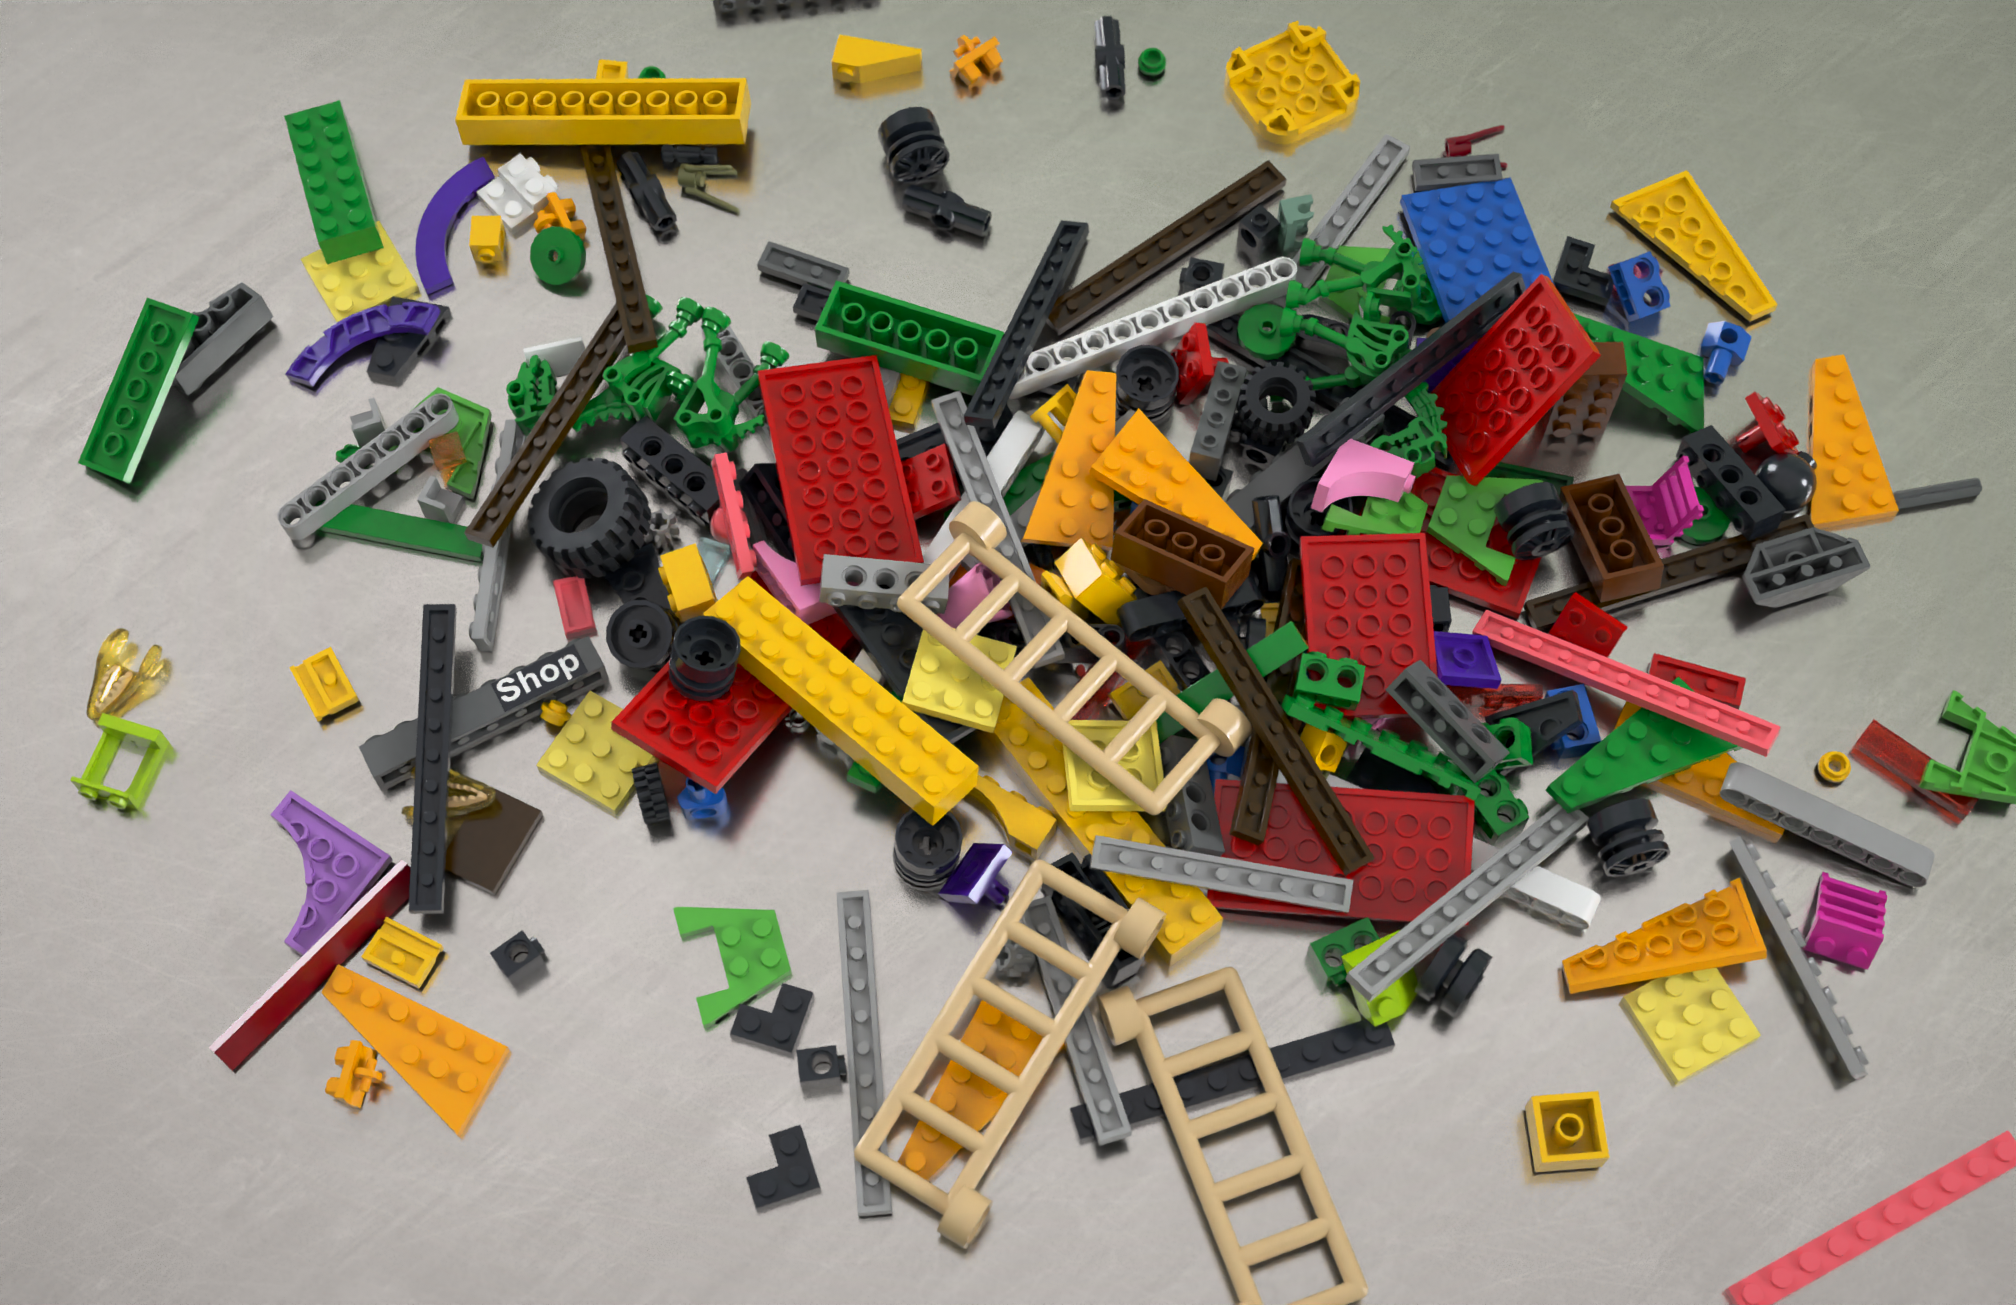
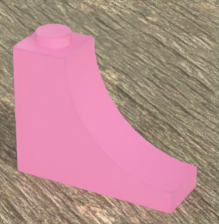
M1349 439L1339 447L1320 479L1311 508L1323 512L1331 503L1351 496H1373L1399 502L1403 493H1410L1416 476L1411 475L1414 462Z
M764 540L753 544L757 560V567L754 569L776 600L808 625L837 613L831 605L819 602L820 583L800 585L795 562L773 551ZM847 582L851 586L859 585L856 582Z

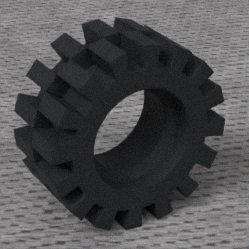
M653 763L632 768L644 823L649 824L670 819L658 764Z

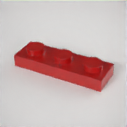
M1656 653L1652 655L1648 674L1670 683L1679 676L1695 693L1736 709L1740 707L1746 682L1744 677Z

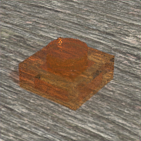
M457 431L428 440L438 471L467 462Z

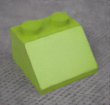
M1400 930L1341 956L1346 973L1348 974L1349 971ZM1412 967L1371 1002L1364 998L1352 985L1351 988L1359 1013L1376 1027L1405 1013L1417 994L1415 989L1418 981Z

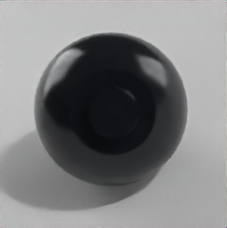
M1802 451L1797 454L1779 453L1772 455L1760 464L1755 473L1786 509L1784 514L1793 513L1805 507L1811 501L1816 491L1817 480L1814 470L1817 468V464L1809 454Z

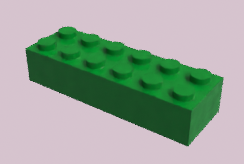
M340 100L285 115L287 129L317 241L326 263L330 264L384 248L349 123Z
M837 280L815 327L816 343L819 348L851 358L877 355L880 367L973 396L1004 336L1003 331Z

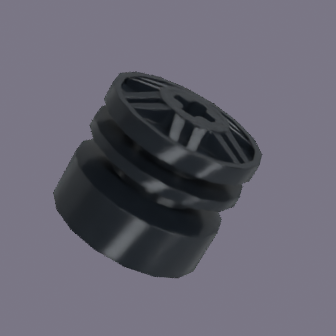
M909 107L899 110L888 116L878 129V138L884 153L887 155L891 172L899 182L918 183L928 180L939 174L950 160L948 148L945 146V141L940 135V129L935 116L927 108Z
M1140 345L1129 349L1122 355L1116 367V407L1118 411L1124 415L1130 409L1134 412L1140 409L1151 422L1162 419L1171 410L1179 380V369L1174 358L1166 350L1154 345Z
M1321 478L1310 479L1300 483L1293 490L1283 521V530L1291 539V549L1299 555V540L1301 536L1346 535L1347 530L1335 528L1333 532L1322 529L1331 504L1353 513L1350 497L1331 503L1323 512L1311 508L1317 485Z
M1539 482L1523 486L1503 497L1495 506L1494 512L1503 531L1508 532L1507 542L1511 546L1514 557L1518 560H1533L1551 554L1565 546L1575 534L1571 523L1568 522V515L1565 511L1561 510L1563 504L1552 483Z
M714 616L694 617L678 627L674 635L670 656L669 679L673 687L680 694L695 701H711L721 698L730 690L735 679L741 651L740 638L736 630L726 621Z
M1640 798L1620 802L1597 812L1588 819L1586 824L1595 845L1605 846L1598 855L1601 861L1604 862L1603 868L1607 876H1625L1643 871L1660 863L1671 853L1668 844L1663 841L1665 836L1662 830L1653 829L1659 820L1649 799Z
M913 809L902 816L896 827L893 860L896 869L904 879L915 885L932 886L942 883L951 876L958 866L963 839L960 823L953 814L948 811L933 826ZM928 847L929 852H931V854L925 855V852L922 848Z

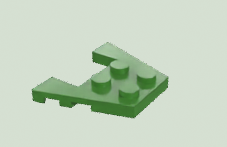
M1339 246L1337 253L1366 265L1370 261H1383L1390 249ZM1418 250L1415 257H1420ZM1422 263V265H1420V266H1418V267H1419V268H1424L1423 263ZM1334 264L1330 267L1325 281L1358 276V274ZM1387 280L1382 282L1377 288L1384 289ZM1362 287L1332 292L1329 293V297L1322 299L1320 296L1319 299L1349 319L1350 317L1353 318L1355 310L1360 315L1359 301L1362 296L1366 300L1367 292L1363 291ZM1381 315L1380 323L1389 324L1390 318Z
M437 387L418 405L435 394H446L452 400L459 420L453 429L431 444L429 448L460 461L448 480L447 486L450 490L473 499L492 414L488 408ZM441 410L437 415H442L447 410ZM423 427L415 429L413 433L420 432ZM393 446L388 451H394L399 446Z
M1447 475L1427 532L1457 554L1460 552L1475 562L1474 566L1481 571H1488L1496 577L1498 583L1506 586L1516 558L1486 547L1496 519L1495 506L1512 491L1543 481L1539 479L1484 477L1477 486H1473L1467 483L1464 476Z
M1404 492L1399 502L1367 496L1360 516L1331 504L1322 529L1333 532L1335 528L1348 530L1347 535H1360V533H1420L1428 504L1411 492Z
M1953 690L1948 696L1942 718L1973 731L1961 770L1959 772L1930 759L1925 766L1919 787L1926 790L2016 804V735L2004 726L1998 728L1985 718L1986 712L1977 706L1973 709L1962 701L1963 695Z
M703 907L673 908L681 939L711 930L715 931L729 988L696 998L704 1029L714 1025L716 1020L727 1013L731 1014L737 1010L740 1004L755 995H760L792 974L775 910Z

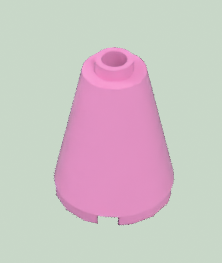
M981 562L977 563L949 588L945 614L938 613L936 615L950 627L956 629L1001 582L999 576L995 575ZM1009 601L988 623L1007 619L1013 615V611L1010 610Z

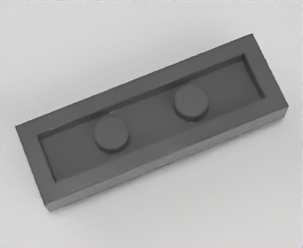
M1499 154L1413 160L1412 163L1415 191L1436 190L1479 182L1503 180Z
M768 241L757 263L759 271L800 285L805 283L830 292L836 280L846 283L850 275L848 267Z

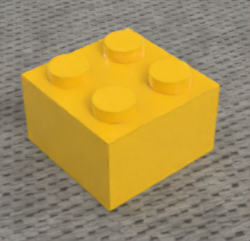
M1081 538L1054 563L1076 600L1106 624L1117 625L1120 621L1116 611L1125 603L1137 600L1133 593L1136 588L1128 578L1123 576L1125 570L1120 564L1109 561L1106 558V553L1096 543L1091 546Z
M696 544L660 555L663 566L659 567L658 570L662 582L666 585L669 593L667 597L673 613L680 619V622L703 616V613L718 600L706 564Z
M1599 1091L1531 1096L1525 1106L1535 1172L1597 1168L1605 1164L1610 1157Z

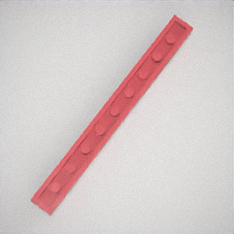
M1485 610L1472 631L1474 635L1488 636L1491 647L1764 757H1767L1780 733L1781 726L1489 610Z
M2009 1130L2003 1132L1725 1289V1292L1733 1305H1772L2015 1168V1139Z

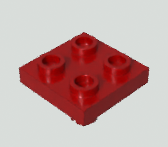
M1195 322L1170 353L1179 369V380L1176 389L1179 404L1190 405L1214 377L1218 361L1229 363L1225 357H1211L1206 323Z
M1753 392L1745 397L1758 425L1735 437L1736 441L1740 442L1738 445L1741 450L1746 454L1756 446L1768 441L1770 447L1777 453L1797 454L1796 446L1799 445V441L1791 429L1787 430L1782 421L1786 417L1779 405H1774L1769 397L1763 398L1757 392Z
M946 444L901 462L914 520L961 501L953 459Z
M1575 592L1570 597L1548 634L1609 658L1628 627Z

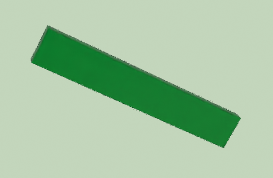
M325 500L318 501L315 506L323 504ZM354 504L349 505L317 529L482 562L484 557L482 544L468 540L464 532L467 526Z
M1290 621L1246 651L1262 677L1308 649L1309 646L1294 623ZM1216 669L1176 696L1200 715L1213 699L1227 701L1234 695L1218 669ZM1165 711L1156 720L1159 744L1185 728Z

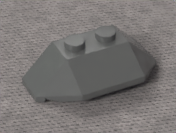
M1812 527L1757 544L1744 572L1743 579L1755 604L1777 608L1832 591L1867 571L1871 565L1857 539L1850 537L1847 539L1836 533Z

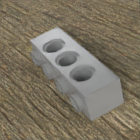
M824 554L819 602L827 603L831 606L854 605L863 609H873L876 607L902 612L897 606L898 598L931 564ZM949 574L921 601L934 614H945L948 602ZM847 582H856L859 585L851 586ZM884 584L889 586L890 589H882L878 585Z

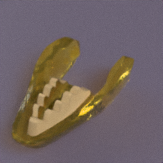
M124 628L113 631L105 639L99 650L94 680L87 704V717L91 720L99 721L102 713L110 715L146 681L162 655V646L154 644L145 655L139 672H135L122 666L118 660L129 638V631Z
M415 767L411 770V774H410V776H411L414 780H415ZM450 769L448 818L479 811L492 805L496 797V791L491 786ZM403 807L401 814L413 819L414 807Z

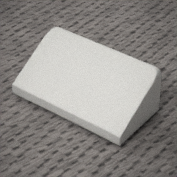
M575 337L528 347L523 350L528 366L530 365L531 357L538 355L541 362L545 359L556 377L570 373L584 352L585 346L582 337Z

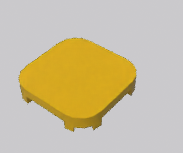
M1298 21L1288 23L1287 31L1243 51L1239 46L1231 52V57L1226 64L1225 85L1228 92L1255 130L1265 140L1274 144L1287 145L1310 136L1345 119L1354 112L1358 104L1360 88L1357 73L1351 75L1326 41L1327 32L1320 26L1315 29L1310 26L1298 25Z

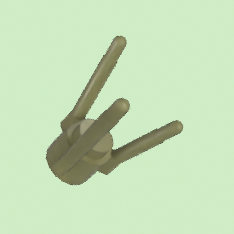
M684 163L680 165L678 185L685 187V194L696 195L734 213L739 212V208L697 189L699 186H704L706 175H736L737 171L731 165H691Z

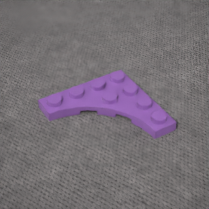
M290 790L270 815L293 837L304 860L305 883L307 885L305 904L302 905L297 921L284 940L288 947L303 956L366 895L393 859L389 854Z

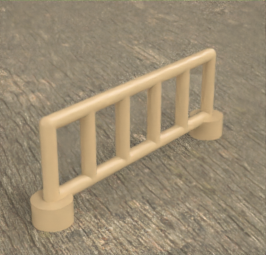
M970 502L949 523V531L954 541L897 600L899 610L1150 815L1161 813L1213 752L1224 757H1230L1252 733V727L1247 717L1236 706L1226 700L1213 699L1199 715L996 551L995 548L1007 535L1006 528L997 514L980 502ZM967 554H970L999 576L1002 581L954 630L923 605L921 601ZM1018 592L1051 620L1003 670L972 645L970 641ZM1065 632H1068L1100 658V660L1052 710L1021 685L1019 681ZM1116 671L1147 696L1149 700L1102 751L1068 722ZM1165 711L1199 740L1152 792L1119 765L1118 762Z
M1034 861L854 1150L856 1161L944 1215L939 1223L937 1232L965 1249L977 1234L993 1204L992 1200L974 1190L1119 950L1123 949L1136 958L1141 959L1157 936L1167 913L1141 898H1138L1131 908L1127 910L1046 861ZM1043 883L1112 923L1089 963L1019 922ZM1008 939L1078 980L1054 1020L985 979ZM974 995L1043 1036L1019 1077L949 1035ZM938 1052L1008 1094L984 1135L914 1093ZM903 1110L973 1152L949 1193L936 1187L878 1150Z
M1225 967L1136 1000L1127 985L1097 995L1099 1012L1112 1044L1117 1046L1133 1039L1137 1040L1240 1300V1303L1236 1305H1263L1248 1266L1326 1238L1344 1283L1287 1305H1347L1363 1299L1368 1293V1285L1237 970L1233 967ZM1224 989L1240 1031L1165 1058L1148 1016ZM1249 1050L1266 1092L1190 1120L1173 1077ZM1274 1111L1291 1155L1215 1183L1198 1139ZM1300 1174L1317 1218L1240 1247L1223 1202Z

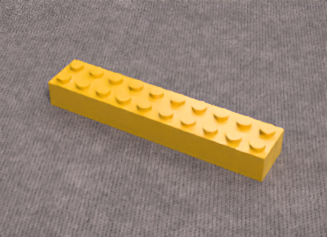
M746 78L465 79L455 121L463 145L745 144L751 100Z
M749 576L703 613V616H714L726 621L736 630L741 645L738 661L740 665L932 826L977 786L979 766Z
M1029 677L1020 682L1027 690L1054 710L1053 706ZM1003 696L994 732H983L1041 806L1054 814V818L1057 819V826L1083 859L1088 854L1092 856L1096 835L1165 847L1137 811H1070L1062 742L1006 696ZM1103 871L1129 909L1138 898H1141L1167 913L1151 945L1169 967L1221 931L1223 917L1198 887Z

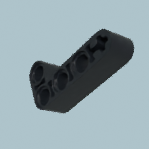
M1397 311L1391 316L1389 324H1404L1409 328L1407 332L1410 349L1416 328V319L1408 311ZM1313 314L1303 315V319L1316 318L1319 320V324L1346 337L1348 336L1350 324ZM1301 331L1300 334L1296 333L1295 343L1299 347L1348 361L1346 349L1325 339H1319L1317 335L1313 337L1304 334L1305 331Z

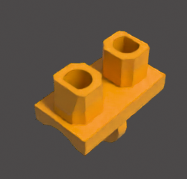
M965 35L957 39L959 48L953 52L957 58L962 55L965 56L954 62V68L949 72L954 79L960 76L970 86L982 76L976 67V64L982 61L989 72L998 68L1003 60L997 51L999 42L994 36L976 49L975 47L981 43L978 37H974L971 40Z
M556 192L547 193L549 202L543 210L537 213L539 218L534 222L536 232L539 234L543 229L551 226L567 227L576 236L584 239L586 226L583 220H569V218L575 217L576 213L572 198L559 199Z
M351 1040L349 1046L338 1047L334 1060L335 1064L343 1069L340 1078L331 1077L328 1079L325 1093L352 1108H361L364 1094L369 1092L371 1082L381 1083L383 1074L375 1071L378 1061L375 1059L377 1051L364 1046L358 1040Z

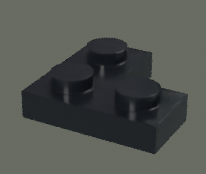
M1567 236L1552 280L1556 289L1607 306L1614 282L1610 274L1588 268L1595 245Z
M782 983L772 1013L740 1004L730 1031L731 1038L793 1056L814 999V992Z
M801 1124L769 1135L778 1167L746 1177L757 1212L821 1190Z

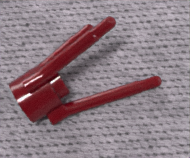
M1504 125L1484 129L1465 136L1445 138L1446 157L1471 155V140L1503 131L1505 129ZM1500 162L1501 168H1507V163Z

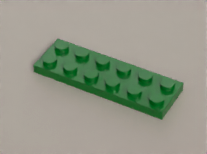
M147 297L79 458V464L126 483H131L200 317Z

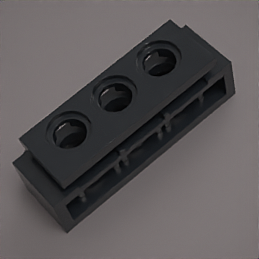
M644 415L620 438L623 457L704 525L710 523L714 511L720 507L713 470L649 417Z
M1073 852L1051 863L1054 867L1129 910L1103 871L1090 869L1091 854L1084 857L1082 864ZM1043 883V889L1048 896H1051L1052 902L1092 958L1112 923ZM1120 949L1104 975L1110 986L1112 987L1137 973L1145 955L1138 959L1125 950Z

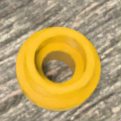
M551 700L550 703L543 702L541 705L543 711L540 717L551 724L563 726L565 721H569L571 718V714L567 711L568 706L557 700Z
M1831 751L1825 753L1820 758L1818 771L1825 780L1837 783L1848 777L1851 765L1846 755L1841 752ZM1829 765H1835L1838 768V772L1831 770Z

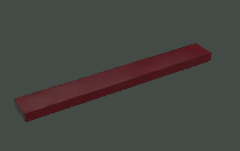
M403 860L398 862L237 1019L209 1049L233 1071L334 972L338 964L341 965L384 923L386 917L389 918L409 898L411 867Z

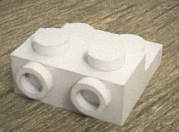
M521 153L498 168L499 176L477 191L478 198L495 216H501L503 224L513 235L538 217L537 213L543 210L549 202L547 193L556 192L558 189L557 184L550 175L543 177L539 173L540 167L532 157L525 159Z

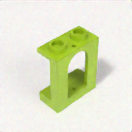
M102 713L98 725L103 730V734L81 779L72 776L70 781L78 789V794L87 799L96 800L99 797L107 800L108 804L119 809H125L126 806L138 809L169 741L161 730ZM121 740L148 748L131 785L125 792L102 785L103 777Z

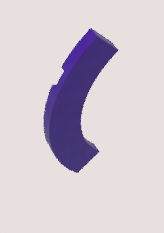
M483 156L451 176L435 193L422 215L416 236L415 255L419 276L427 295L454 283L447 265V236H449L451 227L457 217L456 214L464 203H468L477 195L478 190L496 179Z
M403 302L402 305L387 306L383 304L352 314L323 332L324 336L311 347L308 345L293 361L285 375L289 380L313 387L319 377L336 359L367 340L393 333L408 332L428 335L441 310L438 306L432 304Z

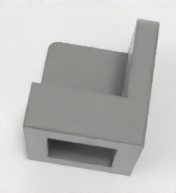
M374 397L368 399L371 407L370 411L350 416L352 432L358 445L361 447L386 430L381 411Z
M434 476L429 477L417 498L425 517L452 524L465 502L463 496L441 488L438 479Z

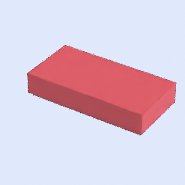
M576 575V577L554 580V589L566 638L569 639L597 632L585 579L578 578Z

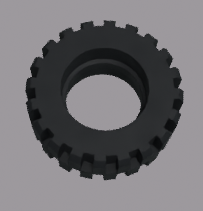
M582 458L578 463L575 461L566 463L565 468L561 470L556 469L551 473V478L547 481L543 480L539 485L540 491L538 494L534 493L531 504L533 507L528 510L527 519L529 522L527 527L535 546L557 570H561L570 577H576V575L578 578L585 579L591 578V575L601 577L606 575V572L609 570L614 572L620 569V564L626 560L629 562L634 557V551L636 549L640 550L645 541L643 536L647 535L650 524L648 521L651 519V509L648 506L649 501L646 495L621 465L614 461H608L605 458H595V460L592 458ZM607 503L603 515L595 524L583 531L571 533L575 522L586 510L595 505Z

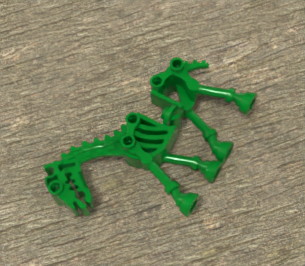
M1393 225L1382 227L1383 232L1395 243L1383 261H1370L1366 265L1337 253L1336 248L1322 249V246L1317 245L1316 241L1310 238L1303 239L1300 251V267L1313 266L1314 263L1319 264L1320 261H1324V264L1332 267L1335 264L1358 274V276L1325 282L1321 279L1316 281V286L1310 289L1303 287V284L1296 280H1290L1286 307L1283 310L1280 323V337L1293 336L1294 333L1300 334L1301 331H1305L1307 336L1313 337L1317 335L1347 351L1349 367L1346 368L1345 373L1309 379L1306 376L1305 381L1311 380L1313 383L1312 391L1343 385L1351 388H1356L1363 384L1367 385L1412 350L1409 349V336L1405 326L1380 323V305L1411 310L1412 307L1418 306L1421 302L1420 289L1426 288V282L1420 280V277L1426 275V271L1424 268L1418 267L1422 265L1423 259L1415 257L1417 247H1413L1410 238H1402L1403 232L1401 230L1394 232ZM1387 279L1402 280V291L1377 287ZM1359 287H1362V290L1367 292L1366 300L1362 296L1359 301L1360 315L1355 310L1347 337L1319 324V320L1316 318L1303 319V315H1297V311L1293 310L1298 309L1300 305L1306 306L1320 296L1322 299L1329 297V293ZM1422 382L1404 396L1418 417L1408 424V428L1389 437L1382 435L1370 445L1382 451L1388 449L1389 451L1385 452L1414 462L1411 475L1416 476V478L1435 468L1434 452L1439 451L1445 459L1447 458V436L1442 433V430L1447 428V422L1440 419L1444 414V408L1436 406L1437 394H1428L1429 385L1427 382ZM1272 395L1270 396V403H1282L1285 398Z
M646 294L651 318H655L662 311L663 307L656 299ZM680 297L676 308L677 321L673 320L668 325L669 330L657 340L658 348L649 349L646 352L631 353L630 356L618 361L614 366L606 368L603 377L608 388L588 402L572 428L575 432H579L583 424L587 423L592 427L596 419L601 418L603 422H606L609 416L612 415L615 420H619L624 415L627 421L631 420L634 416L636 422L646 415L653 422H656L673 393L675 402L681 406L673 419L680 432L684 434L689 446L700 448L714 444L721 446L726 452H732L739 445L738 438H745L744 433L749 431L753 434L755 433V427L764 426L763 421L765 417L763 414L742 424L735 425V419L739 413L738 406L759 386L758 371L781 367L790 356L778 344L765 341L760 351L761 365L755 366L752 370L753 375L733 395L721 390L714 381L718 352L722 350V340L717 338V335L730 326L731 319L719 309L710 306L704 309L696 301L687 297ZM702 318L703 324L701 327L705 336L703 349L706 352L702 376L695 383L694 379L687 373L682 374L680 369L657 357L676 339L683 338L687 334V326H692L693 323H697ZM538 355L531 357L529 366L524 361L521 364L516 380L510 381L506 387L510 410L516 417L515 422L525 436L529 435L555 396V386L557 385L556 375L545 359L541 362ZM706 402L707 413L699 414L701 407Z

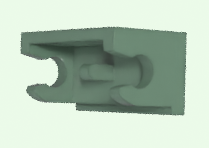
M1311 194L1280 200L1277 220L1281 222L1278 243L1282 256H1287L1289 252L1299 251L1302 246V242H1296L1295 237L1308 233V221L1314 216V212H1310L1311 204H1313Z

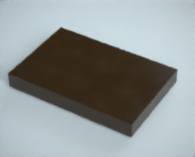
M486 784L482 790L487 795L486 800L473 805L446 850L445 872L495 895L543 813L541 810Z

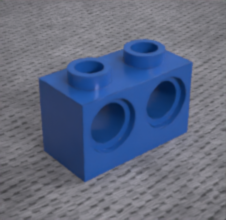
M1651 251L1608 267L1628 322L1671 307L1668 288L1662 283L1659 275V263L1652 256ZM1634 265L1640 269V278L1634 275ZM1644 293H1647L1651 299L1650 306H1647L1643 300Z
M1584 684L1549 690L1544 697L1547 698L1570 690H1574L1578 694L1583 723L1569 733L1576 734L1580 740L1574 741L1568 738L1567 735H1564L1552 743L1550 746L1552 750H1557L1559 760L1585 755L1602 741Z

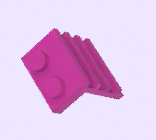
M1682 456L1652 486H1625L1654 545H1672L1674 537H1681L1684 534V528H1691L1694 519L1703 517L1702 512L1704 508L1698 502L1687 464L1689 462L1688 456Z
M1822 872L1819 883L1816 917L1805 939L1807 945L1804 946V950L1868 970L1884 939L1882 931L1885 926L1883 919L1886 914V891H1871L1830 878L1829 873Z

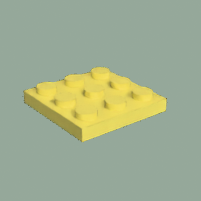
M377 221V226L384 247L382 249L330 264L326 263L321 249L301 258L303 266L336 323L352 314L383 304L389 306L393 296L405 298L419 291L416 281L380 221Z
M923 629L902 703L915 712L993 733L1004 695ZM976 635L970 641L972 645L1003 670L1014 659L1017 646Z
M589 691L536 766L539 771L617 815L635 789L632 768L652 764L656 757L611 730V721L623 709L596 693Z
M1070 720L1068 723L1103 751L1129 721ZM1156 721L1118 762L1119 765L1152 792L1164 780ZM1063 744L1070 811H1145Z
M1717 968L1656 978L1623 996L1621 999L1675 1084L1758 1040L1761 1036Z

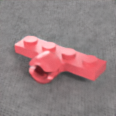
M727 452L715 454L711 465L719 495L720 507L712 515L709 523L710 531L717 541L724 544L730 543L737 578L741 580L747 576L751 577L754 568L757 567L756 555L754 550H749L747 538H750L748 518L742 510L743 499L740 490H735L733 482L737 478L735 464L733 461L729 462Z

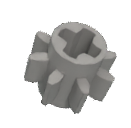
M663 508L651 513V519L648 521L650 524L647 535H644V540L646 543L653 541L657 548L665 544L672 545L673 535L680 533L678 525L675 524L677 522L675 514L668 516L664 513Z
M1008 939L996 958L995 963L999 967V971H1007V977H1021L1022 972L1030 971L1035 961V954Z

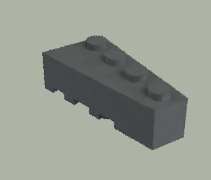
M243 282L210 301V307L197 313L195 311L192 312L200 318L172 382L175 387L187 396L273 317L262 296Z

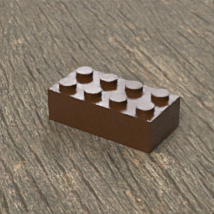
M1593 342L1601 356L1542 417L1544 435L1565 437L1569 434H1584L1585 436L1604 434L1627 377L1623 342Z
M1620 474L1561 487L1559 496L1563 504L1561 510L1566 512L1569 518L1568 522L1571 523L1575 531L1571 540L1600 603L1660 589L1664 565Z
M1144 499L1116 530L1111 561L1185 595L1207 587L1219 608L1222 609L1249 576L1254 548Z

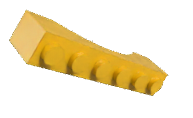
M978 775L977 786L968 794L982 803L993 814L1002 827L1011 847L1034 860H1038L1057 830V819L1054 818V814L1045 807L1038 806L1037 808L1031 805L1023 795L1016 791H1006L992 777Z

